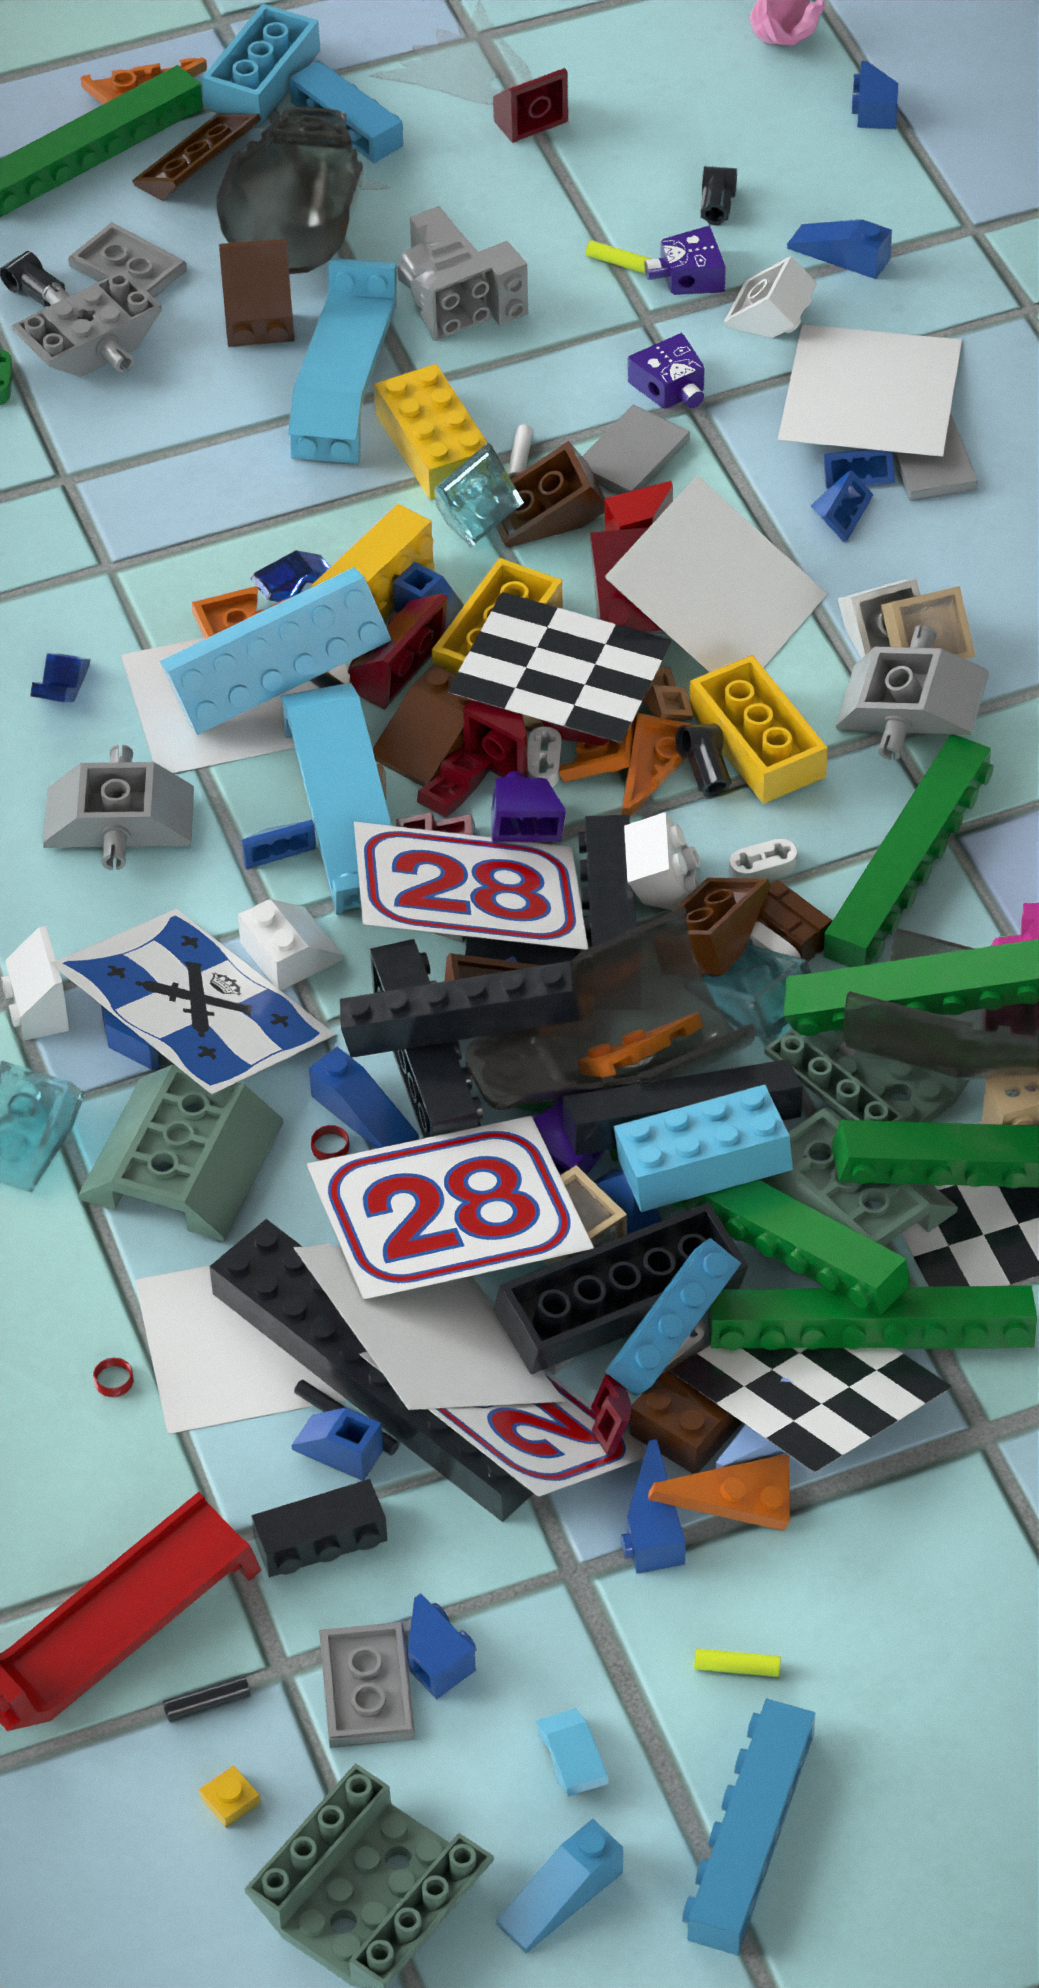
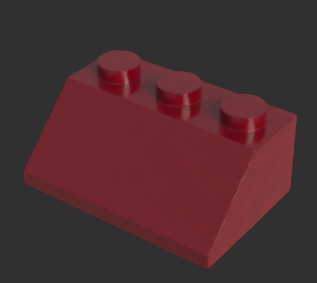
M441 593L409 601L400 612H394L389 619L386 628L392 641L351 661L348 667L349 683L353 685L360 697L385 710L432 657V649L445 631L448 596Z

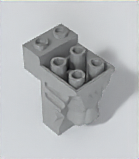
M439 206L410 217L411 248L402 254L401 264L398 265V280L412 290L413 298L422 308L420 314L434 341L492 318L500 326L528 314L527 263L508 241L478 252Z

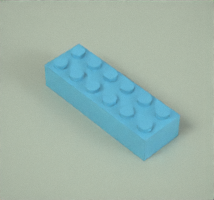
M353 567L161 660L160 663L188 724L198 735L390 642L392 639L365 577Z

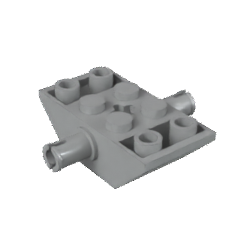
M122 270L71 296L60 284L54 282L52 286L57 292L50 285L43 291V299L51 306L12 325V330L49 367L82 377L110 363L117 372L125 373V369L120 364L127 371L133 367L135 359L130 352L138 348L162 311V306L127 271Z
M921 625L915 626L909 648L874 647L854 665L836 723L837 730L884 732L877 752L880 756L891 760L893 752L894 760L900 758L906 733L972 735L988 680L989 672L987 669L942 648H932L937 632L927 625H923L922 633H920Z
M115 745L110 749V762L80 763L47 788L43 847H104L102 865L106 869L113 870V859L117 858L116 870H120L126 864V847L191 846L194 786L155 762H132L133 750L129 746L122 745V756L119 757V745Z

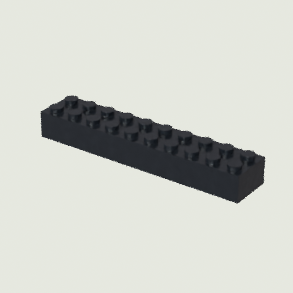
M265 1219L209 1266L214 1296L365 1415L380 1422L384 1430L501 1522L506 1520L534 1494L430 1410H408L384 1374L359 1355L367 1352L293 1248L303 1246L268 1219Z

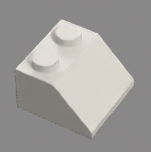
M790 256L747 279L723 323L728 328L768 338H774L784 332L789 334L800 325V316L804 309L812 302L811 295L817 283Z
M917 579L900 580L838 598L846 633L861 659L874 647H890L881 605L921 595Z
M268 899L238 914L241 945L270 982L280 991L343 960V954L305 907Z
M46 926L39 927L5 960L8 976L1 977L6 999L13 998L15 1003L9 1005L13 1026H21L25 1041L70 1031L60 972L51 965L52 962L56 961L48 930Z

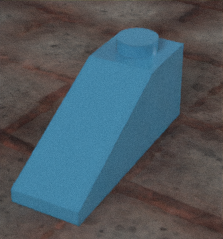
M591 1819L558 1847L496 1920V1925L525 1953H528L623 1873V1846L598 1822Z

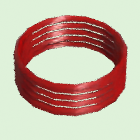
M322 1126L315 1130L311 1136V1150L313 1155L319 1160L344 1156L349 1152L348 1134L339 1126ZM327 1134H336L346 1141L345 1146L334 1153L321 1152L314 1144L318 1138Z
M106 1358L98 1363L93 1372L95 1388L99 1393L108 1397H117L127 1393L134 1382L132 1367L122 1358ZM108 1367H122L130 1374L127 1382L116 1388L104 1387L97 1381L98 1375Z

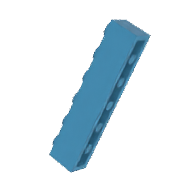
M766 1698L761 1714L753 1713L747 1732V1737L751 1738L748 1750L740 1749L735 1764L734 1773L739 1775L736 1785L728 1784L723 1797L721 1809L726 1811L723 1822L715 1821L710 1834L708 1846L713 1848L709 1860L702 1858L698 1867L695 1884L700 1885L696 1897L689 1896L684 1907L682 1922L688 1923V1941L739 1956L814 1737L816 1712Z

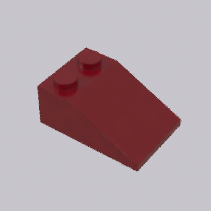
M648 528L590 532L597 619L651 635L666 634L605 578L609 571Z

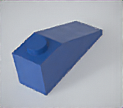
M863 219L802 224L787 243V249L877 279L891 259L892 229Z
M338 1046L309 1067L311 1097L375 1149L419 1139L417 1131L365 1068Z
M657 1439L648 1441L627 1515V1533L621 1534L625 1559L632 1558L636 1574L685 1565L686 1541L676 1506L648 1500V1492L655 1482L668 1480Z

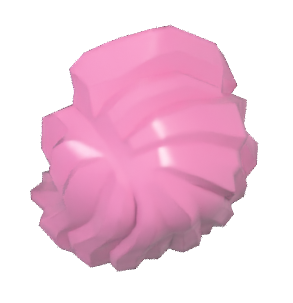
M758 0L751 12L750 23L756 37L766 44L795 45L798 41L807 38L815 31L825 4L823 0H817L811 4L810 0Z

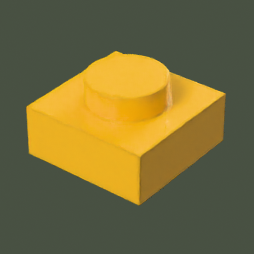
M234 1765L199 1789L201 1800L225 1827L261 1803L259 1793Z

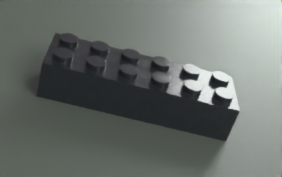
M415 939L370 949L373 993L437 983L436 980H429L428 975L431 971L426 952L419 953ZM458 1041L392 1051L423 1139L481 1126L479 1121L483 1119L481 1102L478 1096H471L470 1090L473 1088L471 1075L468 1067L461 1068L459 1060H462V1054Z
M708 1202L500 1285L493 1311L530 1374H534L632 1334L692 1252L709 1238L741 1262V1265L723 1289H740L748 1264Z

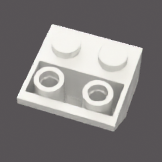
M666 812L624 826L628 884L643 904L673 910L700 885L696 868L700 867V859L696 849L693 846L689 847L686 843L681 827L678 824L674 825Z

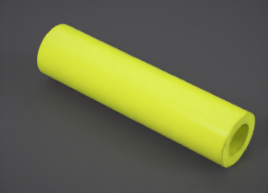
M590 240L586 247V256L644 274V261L652 259Z
M696 1648L694 1670L779 1677L781 1656Z

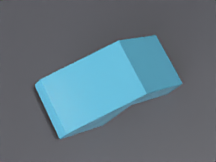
M576 1708L536 1720L539 1737L550 1750L557 1782L568 1796L609 1784L607 1772L588 1723Z

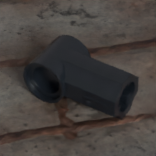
M704 166L701 218L705 219L709 225L720 226L723 221L729 219L731 199L735 198L737 168Z
M25 251L0 268V278L11 292L18 293L22 290L44 307L51 306L43 299V291L48 285L57 292L52 286V283L55 282L60 284L65 290V284L45 271L40 260L30 251Z
M717 724L681 725L675 736L676 749L682 758L689 759L700 792H703L704 796H713L727 790L732 782L721 754L723 734Z

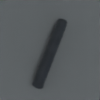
M303 1379L295 1386L294 1393L323 1412L345 1408V1406ZM382 1431L383 1451L392 1456L398 1450L400 1442Z

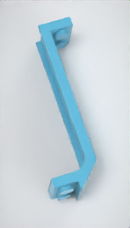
M330 258L328 264L329 294L293 389L288 435H290L291 458L359 464L361 458L362 405L397 305V263Z
M351 683L280 696L283 706L286 738L293 737L336 915L343 914V910L361 907L354 821L392 826L360 698Z

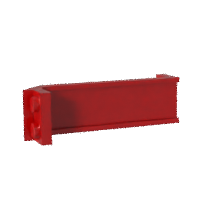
M197 1492L17 1642L0 1653V1724L6 1731H11L52 1721L229 1572L234 1574L239 1570L248 1581L253 1579L262 1570L251 1545L237 1534L205 1500V1497L200 1492Z

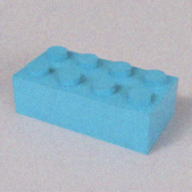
M262 4L202 77L204 108L219 113L259 114L261 120L257 125L261 126L290 90L289 77L309 66L321 51L319 20Z
M765 1085L614 1126L618 1160L641 1212L793 1170L790 1135Z

